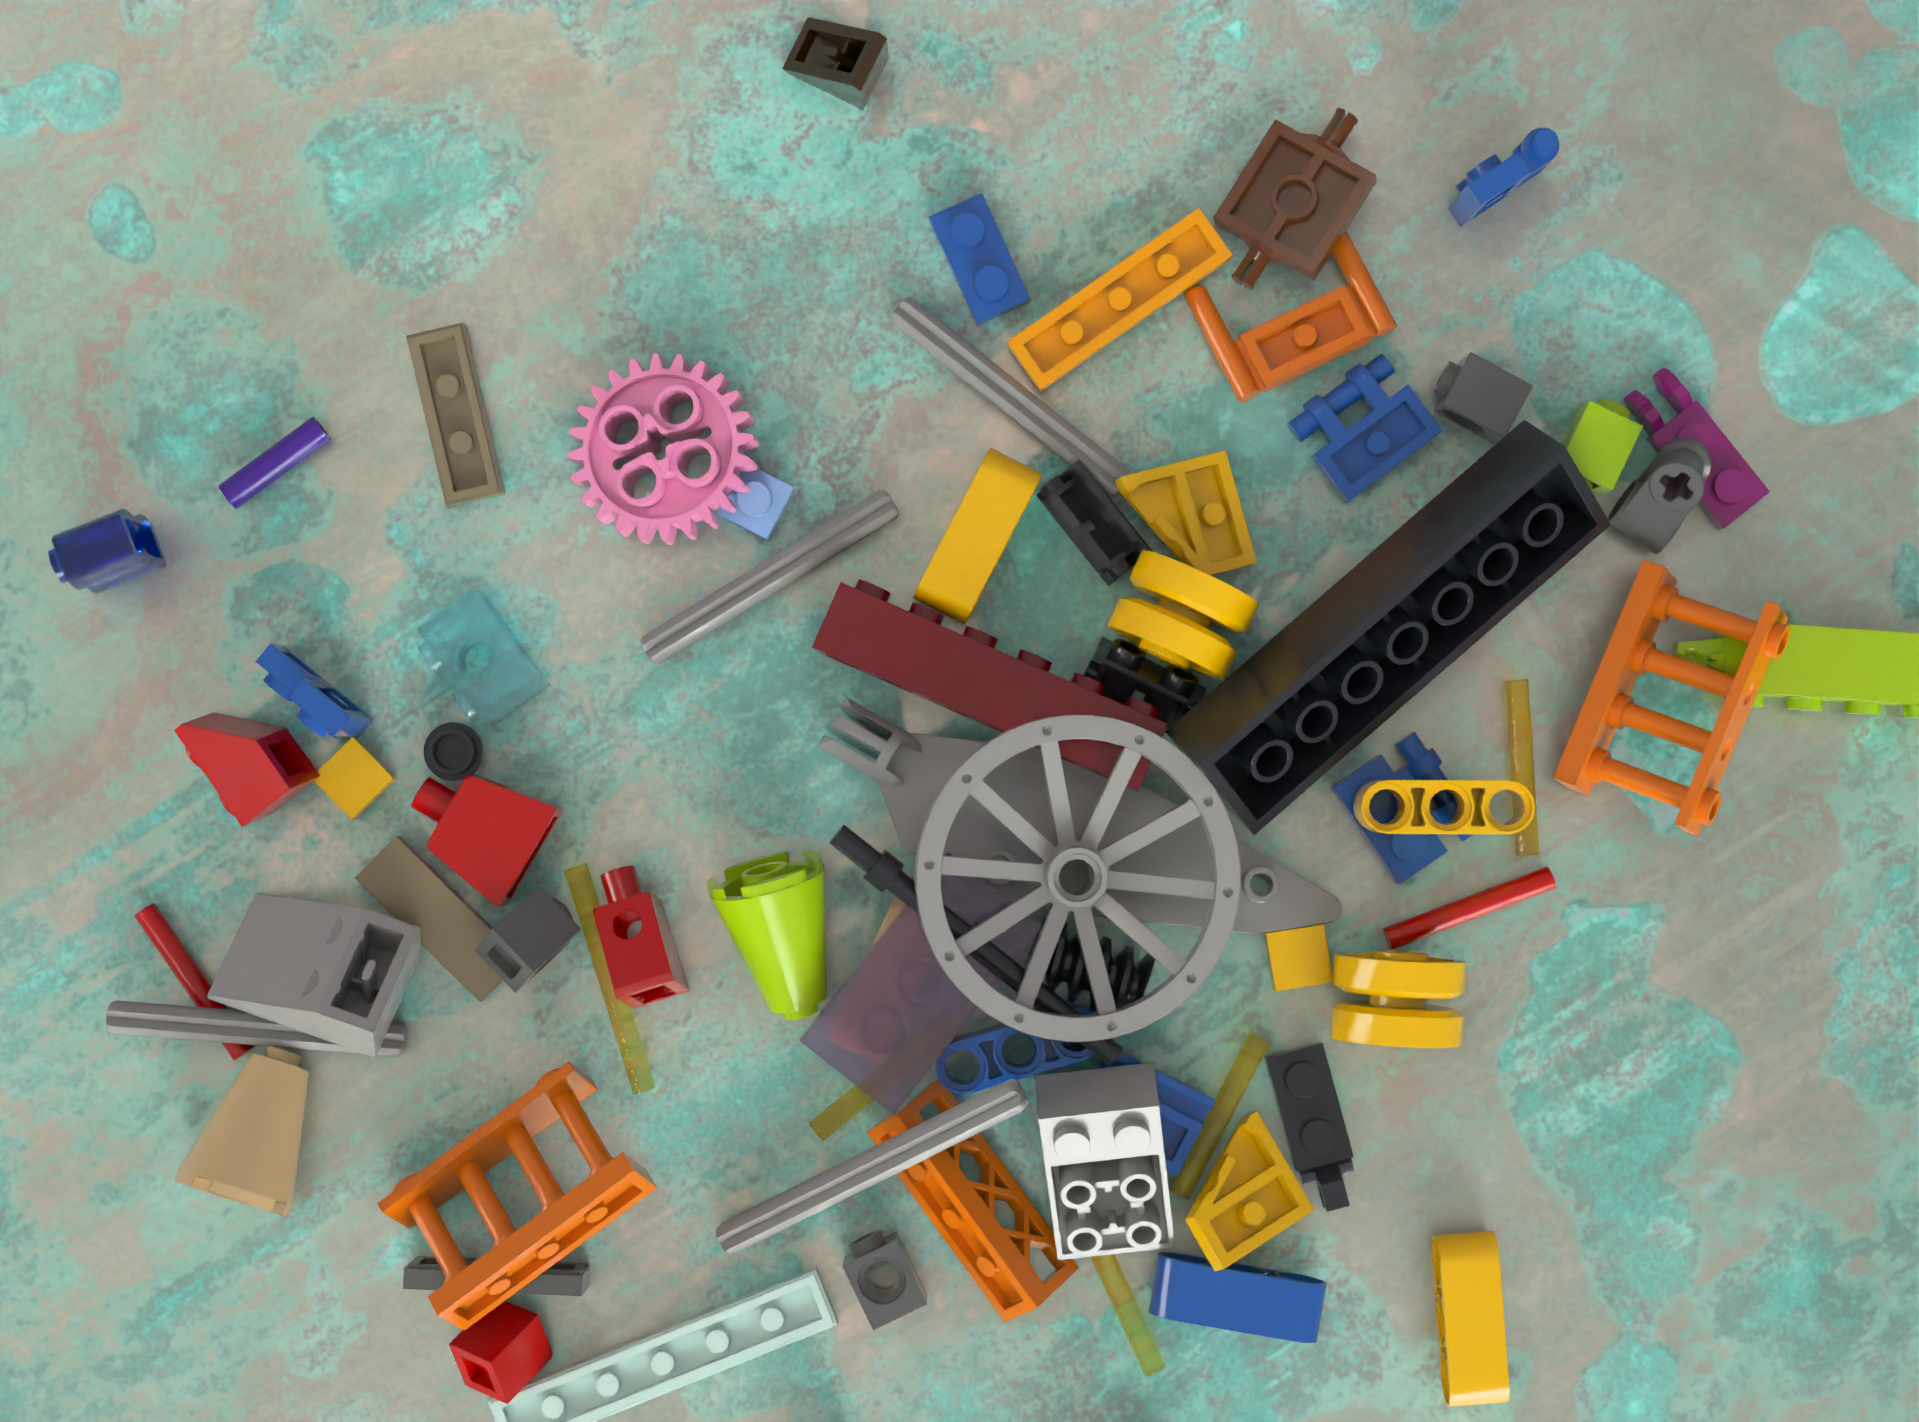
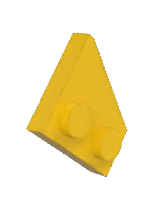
M1226 450L1129 474L1115 480L1117 490L1180 562L1211 576L1257 563Z
M1257 1111L1247 1114L1239 1120L1185 1218L1186 1223L1215 1272L1227 1268L1314 1211L1313 1206Z

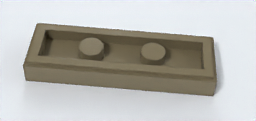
M462 322L407 335L406 338L446 507L451 508L506 495L467 326Z
M396 836L355 877L395 919L420 927L421 944L479 1002L483 1001L503 981L475 951L493 927L401 836Z

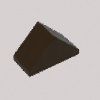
M808 17L782 69L788 74L864 110L889 60L887 38L879 32Z

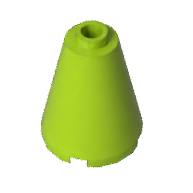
M803 850L805 861L789 862L787 852L774 853L725 869L726 881L721 884L713 876L707 880L709 896L770 1012L783 1014L785 1020H798L815 1014L818 1011L817 1004L824 1001L827 997L825 869L821 853L813 850Z

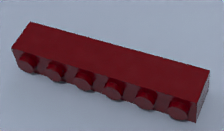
M858 579L855 588L840 582L812 645V648L822 655L1001 733L1027 722L1062 715H1094L1114 718L1149 730L1161 738L1168 725L1157 719L1161 710L1149 703L1128 696L1125 705L1103 696L1107 686L1075 672L1071 681L1049 673L1052 662L1038 655L1020 649L1015 658L995 649L998 642L997 638L970 626L965 627L963 634L941 626L945 617L942 614L912 602L909 611L887 602L891 594L890 592L861 579ZM1089 739L1058 741L1061 759L1107 779L1123 749L1122 746ZM1143 756L1140 757L1126 787L1139 792L1152 763L1150 760Z

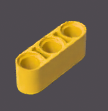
M990 448L927 567L913 598L965 625L1043 474Z
M1376 780L1368 782L1359 789L1354 798L1353 810L1361 826L1377 833L1513 834L1522 831L1529 825L1534 817L1535 804L1533 796L1525 786L1519 782L1509 780ZM1380 790L1391 792L1398 804L1397 813L1394 818L1384 824L1374 820L1369 809L1371 798ZM1440 790H1446L1451 793L1457 804L1456 814L1450 821L1444 824L1435 821L1429 809L1430 800ZM1501 790L1511 794L1516 805L1515 814L1511 820L1504 824L1495 821L1489 809L1490 800L1494 794Z
M1494 1231L1433 1235L1432 1263L1442 1388L1446 1405L1463 1406L1508 1402L1509 1374L1499 1249Z

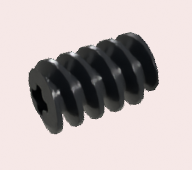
M1045 915L1040 923L1033 944L1031 946L1030 952L1028 954L1024 967L1025 969L1027 968L1032 952L1038 940L1039 934L1043 927ZM1065 921L1045 973V985L1054 992L1062 982L1067 983V1001L1070 1003H1074L1084 990L1090 992L1089 1010L1095 1012L1096 1006L1078 934L1076 933L1071 940H1067V922ZM1103 936L1099 943L1117 1009L1144 996L1155 959L1147 953L1135 966L1134 948L1129 945L1122 947L1115 957H1112V939Z

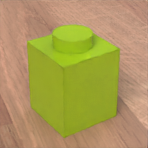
M1599 398L1597 403L1588 401L1578 407L1561 441V444L1566 447L1590 490L1598 495L1605 494L1614 489L1643 428V425L1629 419L1631 415L1629 409L1604 398Z

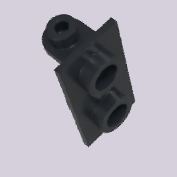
M1080 459L1062 474L1055 476L1046 483L1036 495L1108 586L1136 564L1142 550L1152 551Z
M1102 637L1093 656V659L1102 664L1091 659L1083 675L1107 686L1103 696L1125 705L1128 696L1132 697L1135 690L1145 694L1142 701L1161 710L1157 719L1168 724L1167 730L1191 710L1187 705L1193 708L1204 698L1206 688L1199 685L1197 677L1188 670L1175 665H1167L1165 668L1145 658L1146 653L1137 645L1127 640L1115 639L1113 642Z

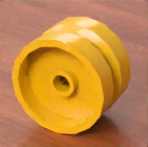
M1142 550L1129 579L1137 590L1158 601V603L1155 605L1134 597L1120 598L1106 627L1138 644L1141 650L1182 669L1187 670L1190 668L1207 676L1225 680L1237 652L1232 643L1207 628L1210 625L1233 634L1246 632L1258 609L1259 603L1239 589L1194 567L1152 551Z
M1373 950L1372 953L1334 954L1333 984L1344 992L1370 995L1369 1001H1343L1331 1008L1330 1037L1345 1042L1393 1047L1457 1048L1462 1046L1464 1016L1453 1008L1428 1005L1426 1002L1427 999L1455 998L1464 993L1466 962L1428 957V953L1397 950Z

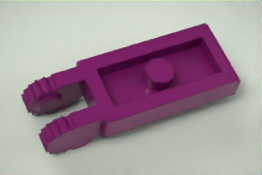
M1666 367L1661 368L1653 375V382L1656 384L1658 391L1676 411L1677 415L1664 424L1661 415L1652 405L1651 401L1645 395H1642L1641 392H1638V390L1632 391L1625 397V404L1637 422L1643 425V429L1649 435L1646 440L1657 454L1668 442L1678 438H1691L1700 442L1708 449L1712 458L1711 470L1705 481L1704 493L1697 504L1719 530L1723 529L1770 491L1698 401L1693 402L1689 391L1680 383L1674 373L1666 369Z

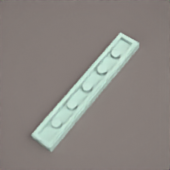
M815 1267L531 1380L508 1404L492 1397L487 1402L495 1422H596L838 1325V1319L818 1268Z

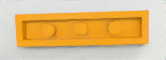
M1198 208L1007 341V346L1039 392H1042L1231 260L1233 255L1201 209Z

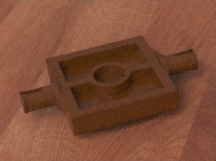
M1337 108L1336 113L1321 136L1300 133L1280 121L1274 120L1213 217L1215 225L1242 239L1249 248L1237 270L1231 276L1238 284H1244L1245 288L1252 290L1269 261L1286 264L1314 281L1377 183L1376 174L1350 161L1341 149L1353 127L1358 123V119L1350 112L1346 116L1344 109Z

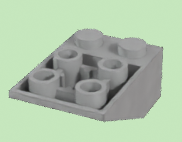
M256 893L207 997L210 1000L376 1058L421 957L420 927L362 907Z
M1154 1062L1036 1075L1038 1121L1057 1259L1064 1260L1174 1248L1175 1241Z

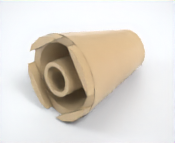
M267 1046L264 1056L252 1053L182 1161L174 1181L252 1207L256 1206L271 1213L288 1217L291 1206H293L309 1071L298 1067L301 1056L272 1046Z

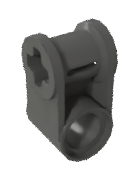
M1678 438L1668 442L1642 475L1635 479L1621 495L1608 516L1610 524L1654 554H1659L1673 538L1686 516L1700 501L1704 493L1705 481L1710 473L1712 461L1708 449L1700 442L1691 438Z

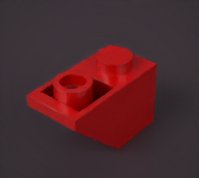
M213 712L183 723L174 730L185 745L186 753L190 760L202 769L218 792L224 808L235 816L242 827L273 814L320 776L285 727Z

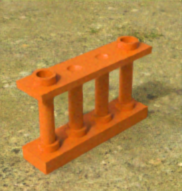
M1643 559L1553 778L1566 788L1589 796L1594 783L1600 784L1604 780L1679 808L1680 811L1674 824L1686 833L1698 837L1703 824L1711 825L1719 811L1722 793L1717 791L1770 661L1772 658L1778 660L1782 656L1790 637L1791 627L1786 625L1788 617L1780 606L1767 600L1758 621L1681 596L1679 595L1678 588L1675 587L1677 583L1676 578L1665 566ZM1672 617L1748 643L1736 675L1732 676L1657 650L1653 639L1661 620L1667 621ZM1649 671L1725 698L1713 731L1634 704V698L1630 694L1638 675L1644 676ZM1625 726L1702 753L1703 755L1690 786L1688 787L1611 758V752L1608 751V747L1616 729L1622 730Z
M567 1062L561 1068L553 1069L544 1074L534 1088L419 1173L402 1179L395 1186L392 1193L377 1203L382 1213L410 1229L415 1224L418 1225L446 1276L443 1285L427 1297L437 1316L464 1331L657 1188L648 1171L627 1154L622 1152L612 1158L580 1104L581 1101L598 1090L592 1079L570 1062ZM558 1118H561L591 1169L587 1179L565 1194L532 1139ZM511 1153L515 1156L543 1205L540 1213L519 1229H515L484 1174ZM464 1188L494 1240L492 1249L471 1265H467L437 1211L438 1207Z

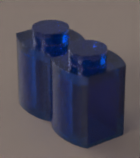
M126 509L117 510L53 535L51 541L54 548L48 551L51 566L62 583L69 582L77 590L88 588L95 594L166 567L167 563L151 522L144 515L137 514L133 516Z

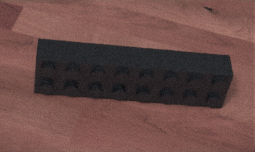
M1524 419L1165 732L1178 749L1204 773L1215 788L1224 806L1255 835L1611 524L1566 447Z

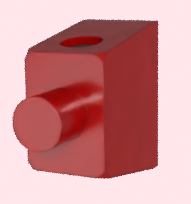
M468 774L457 792L428 777L418 790L411 804V808L438 823L426 847L498 907L509 904L564 808L557 804L476 774Z
M633 865L619 867L603 873L600 877L608 904L593 909V915L616 999L635 1009L690 991L661 900L650 891L642 893ZM641 920L642 927L640 932L635 937L628 939L627 931L630 925Z

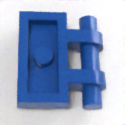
M1549 128L1534 129L1513 150L1511 157L1501 162L1498 156L1494 154L1466 174L1467 178L1456 186L1460 194L1448 207L1459 226L1462 227L1509 196L1515 189L1537 176L1556 157L1559 151L1557 134Z
M1380 354L1365 366L1361 363L1355 365L1345 373L1346 380L1323 397L1316 394L1303 404L1304 411L1287 423L1293 435L1300 442L1317 430L1321 431L1330 442L1311 457L1345 503L1352 500L1443 432L1409 385H1406L1390 398L1386 395L1379 384L1395 373V370L1383 354ZM1357 400H1363L1371 412L1346 429L1337 415Z
M1415 731L1395 744L1408 762L1395 772H1393L1382 754H1379L1330 787L1396 884L1403 883L1444 855L1448 850L1437 834H1384L1369 831L1361 826L1356 819L1353 803L1359 789L1371 781L1448 780L1439 768V765L1443 762L1433 747L1427 750ZM1380 790L1375 793L1370 800V814L1380 824L1391 821L1398 809L1397 800L1394 795L1388 790ZM1440 790L1432 797L1437 807L1432 809L1430 814L1435 821L1444 824L1450 821L1456 814L1457 804L1451 793L1446 790ZM1474 834L1457 835L1461 841H1464Z

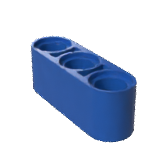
M1070 1004L1082 1015L1095 1014L1086 1006ZM1001 1023L947 1040L939 1049L936 1057V1075L941 1085L948 1091L957 1094H970L997 1086L1009 1079L1018 1080L1081 1062L1094 1056V1054L1084 1046L1072 1048L1058 1040L1026 1034L1035 1042L1036 1049L1034 1055L1025 1063L1015 1064L1009 1062L1002 1053L1003 1043L1014 1033H1026ZM965 1049L971 1051L979 1060L978 1071L967 1080L953 1078L945 1068L947 1057L956 1050Z
M1159 1252L1148 1312L1157 1317L1178 1322L1293 1342L1316 1343L1327 1282L1306 1275L1233 1263L1227 1268L1215 1272L1207 1258L1174 1252Z

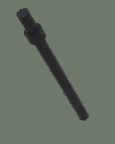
M843 824L829 843L864 870L863 878L881 893L885 889L889 890L918 914L915 880L901 870L904 864L886 849L881 853ZM943 904L946 919L954 940L973 928ZM988 941L969 954L1017 993L1026 971L1025 968L991 941ZM1041 984L1033 1005L1036 1009L1054 1014L1082 1015L1045 984ZM1112 1038L1079 1042L1108 1066L1119 1057L1123 1050V1047Z

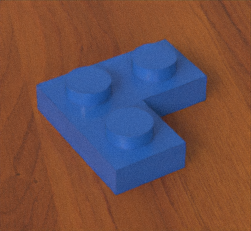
M270 643L255 661L269 672L263 679L264 682L283 698L291 702L293 701L301 709L296 714V717L310 730L323 738L327 734L336 739L339 736L360 737L374 720L284 646Z

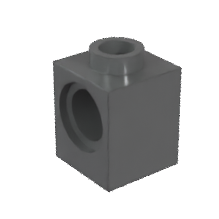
M1470 352L1458 365L1449 361L1433 389L1434 393L1441 396L1434 412L1496 444L1508 434L1533 385Z
M539 887L493 927L475 951L516 993L563 951L581 928L573 921L570 911L562 902L551 898Z
M876 1230L849 1244L852 1253L844 1256L842 1267L873 1331L927 1305V1292L897 1231L884 1237L881 1230ZM878 1261L889 1262L897 1268L900 1278L890 1288H877L868 1281L866 1276V1270L870 1265Z

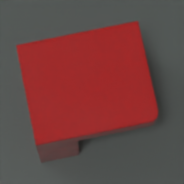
M507 1301L501 1303L465 1331L462 1330L449 1343L465 1386L506 1404L526 1386L553 1355L538 1314Z

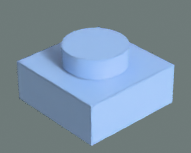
M759 469L750 472H740L739 478L750 488L749 493H740L732 490L728 497L734 503L737 511L731 513L719 507L715 513L769 541L795 488Z

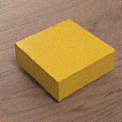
M351 737L317 771L320 776L314 782L350 819H356L397 778L357 737Z
M1324 924L1264 933L1272 985L1275 992L1333 982Z

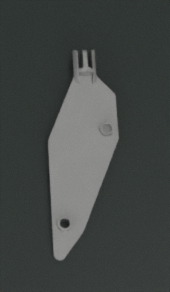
M846 697L841 705L843 712L889 740L885 741L858 724L843 717L835 716L829 729L843 741L876 759V762L871 761L831 737L823 736L817 747L879 783L901 846L916 855L923 824L940 789L954 770L970 754L986 742L909 733ZM1030 748L1004 761L982 780L1052 845L1056 846L1057 841L1040 749ZM1061 759L1076 841H1079L1108 779ZM1144 785L1141 786L1139 792L1126 787L1096 849H1102L1179 805ZM970 794L954 818L943 851V856L1038 864L1042 861ZM1195 818L1109 866V870L1212 881L1211 853L1206 832L1200 818ZM1236 839L1241 878L1238 910L1232 932L1261 934L1332 923L1340 917L1342 905L1336 896ZM1080 859L1068 861L1063 865L1059 873L1060 884L1066 892L1080 890L1088 879L1087 867ZM951 875L1005 907L1039 886V882ZM1253 876L1262 877L1266 881L1268 890L1265 896H1259L1251 890L1250 881ZM1107 889L1106 891L1107 894L1140 922L1203 928L1210 905V899ZM1047 903L1038 910L1049 911L1051 903ZM1091 907L1093 916L1107 918L1097 908Z

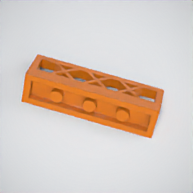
M938 1079L928 1085L901 1109L880 1120L866 1133L874 1144L878 1145L924 1122L925 1120L919 1111L930 1101H933L941 1113L959 1103L952 1093L941 1085ZM981 1133L897 1173L898 1177L1004 1322H1008L1038 1308L1079 1268L1073 1259H1057L1054 1233ZM960 1152L971 1154L979 1164L980 1183L968 1180L960 1170ZM995 1200L1006 1202L1014 1212L1015 1231L1003 1228L995 1218ZM1030 1247L1041 1249L1055 1268L1043 1282L1030 1266Z

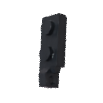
M1320 1041L1264 1056L1295 1171L1299 1172L1302 1184L1307 1185L1316 1182L1322 1206L1326 1208L1327 1212L1350 1206L1342 1175L1355 1172L1351 1159L1354 1156L1323 1043Z

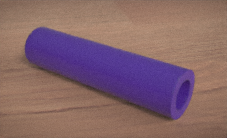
M313 416L230 476L218 487L229 503L237 509L329 442L331 438L320 422Z

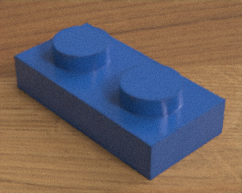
M982 193L929 216V223L976 326L1030 303V297Z

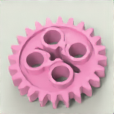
M658 353L652 355L650 370L646 371L634 358L630 359L629 377L623 379L617 372L611 369L608 371V375L613 387L608 392L594 385L590 388L593 396L598 401L595 408L588 406H578L577 411L588 422L586 427H575L569 430V434L582 442L583 447L568 452L567 458L575 464L584 466V468L573 474L571 479L579 487L591 486L581 497L582 502L590 508L601 505L596 518L605 525L617 519L615 531L626 538L637 526L638 539L645 544H650L656 530H659L662 540L668 545H674L677 529L679 528L690 539L696 540L698 536L697 522L703 520L716 530L719 525L714 513L715 510L721 507L731 513L737 511L734 503L728 497L732 490L740 493H749L750 488L739 476L740 472L757 470L758 465L752 459L745 456L744 451L758 447L759 440L754 435L742 433V431L753 425L755 419L748 411L736 412L745 402V398L738 390L726 393L730 381L722 373L715 375L709 380L711 369L701 360L689 373V363L682 354L676 355L670 369H668L665 360ZM682 401H693V412L688 420L680 424H671L670 416L673 408ZM628 421H638L639 429L635 438L627 444H617L616 436L619 428ZM706 429H711L712 433L709 437L705 439L696 438ZM667 439L672 444L665 447L667 457L660 460L655 455L661 452L660 442ZM702 454L711 455V466L707 473L700 478H689L688 467L691 461ZM624 459L631 460L624 464L620 470H616L617 462ZM648 474L656 475V485L653 492L645 498L635 499L633 490L639 478Z

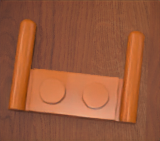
M1347 231L1332 252V255L1349 286L1343 285L1239 335V338L1234 341L1207 289L1202 285H1195L1187 290L1185 299L1239 403L1249 401L1262 391L1272 390L1368 344L1372 338L1384 336L1397 327L1392 314Z

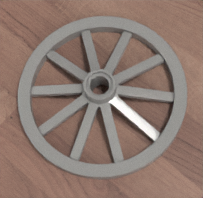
M1062 715L1027 722L1001 733L970 754L954 770L933 801L922 827L915 861V895L922 929L931 951L953 984L972 1003L1003 1024L1026 1034L1066 1042L1105 1040L1132 1033L1158 1021L1185 1002L1201 986L1222 955L1233 929L1240 896L1241 867L1234 829L1223 802L1204 773L1183 752L1155 733L1132 723L1094 715ZM1089 739L1122 746L1123 749L1083 833L1079 841H1076L1058 741ZM1038 745L1057 841L1056 846L1052 845L982 780L1004 761ZM1141 756L1166 772L1189 798L1183 804L1102 849H1096ZM970 794L1032 850L1042 860L1041 863L943 856L949 830L968 795ZM1200 817L1211 853L1212 881L1109 870V866ZM1080 859L1088 870L1087 882L1083 888L1076 892H1066L1059 881L1060 870L1068 861ZM941 874L1039 882L1038 887L954 940L943 907ZM1107 889L1210 899L1205 923L1186 959L1181 958L1107 894ZM1050 902L1051 906L1013 1001L986 983L965 959V956ZM1093 906L1172 974L1152 992L1117 1009L1091 911ZM1069 911L1073 914L1097 1010L1095 1014L1062 1015L1032 1008Z

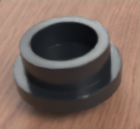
M449 722L436 727L428 735L424 745V759L428 768L439 778L449 781L463 780L468 774H474L481 765L484 754L483 744L477 732L468 725L457 722Z

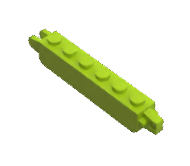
M1786 624L1791 627L1787 646L1778 660L1771 659L1752 707H1763L1764 697L1786 698V709L1822 711L1823 701L1845 702L1844 713L1881 715V705L1903 706V717L1919 718V633ZM1715 632L1713 639L1675 642L1672 645L1671 654L1735 676L1748 643Z

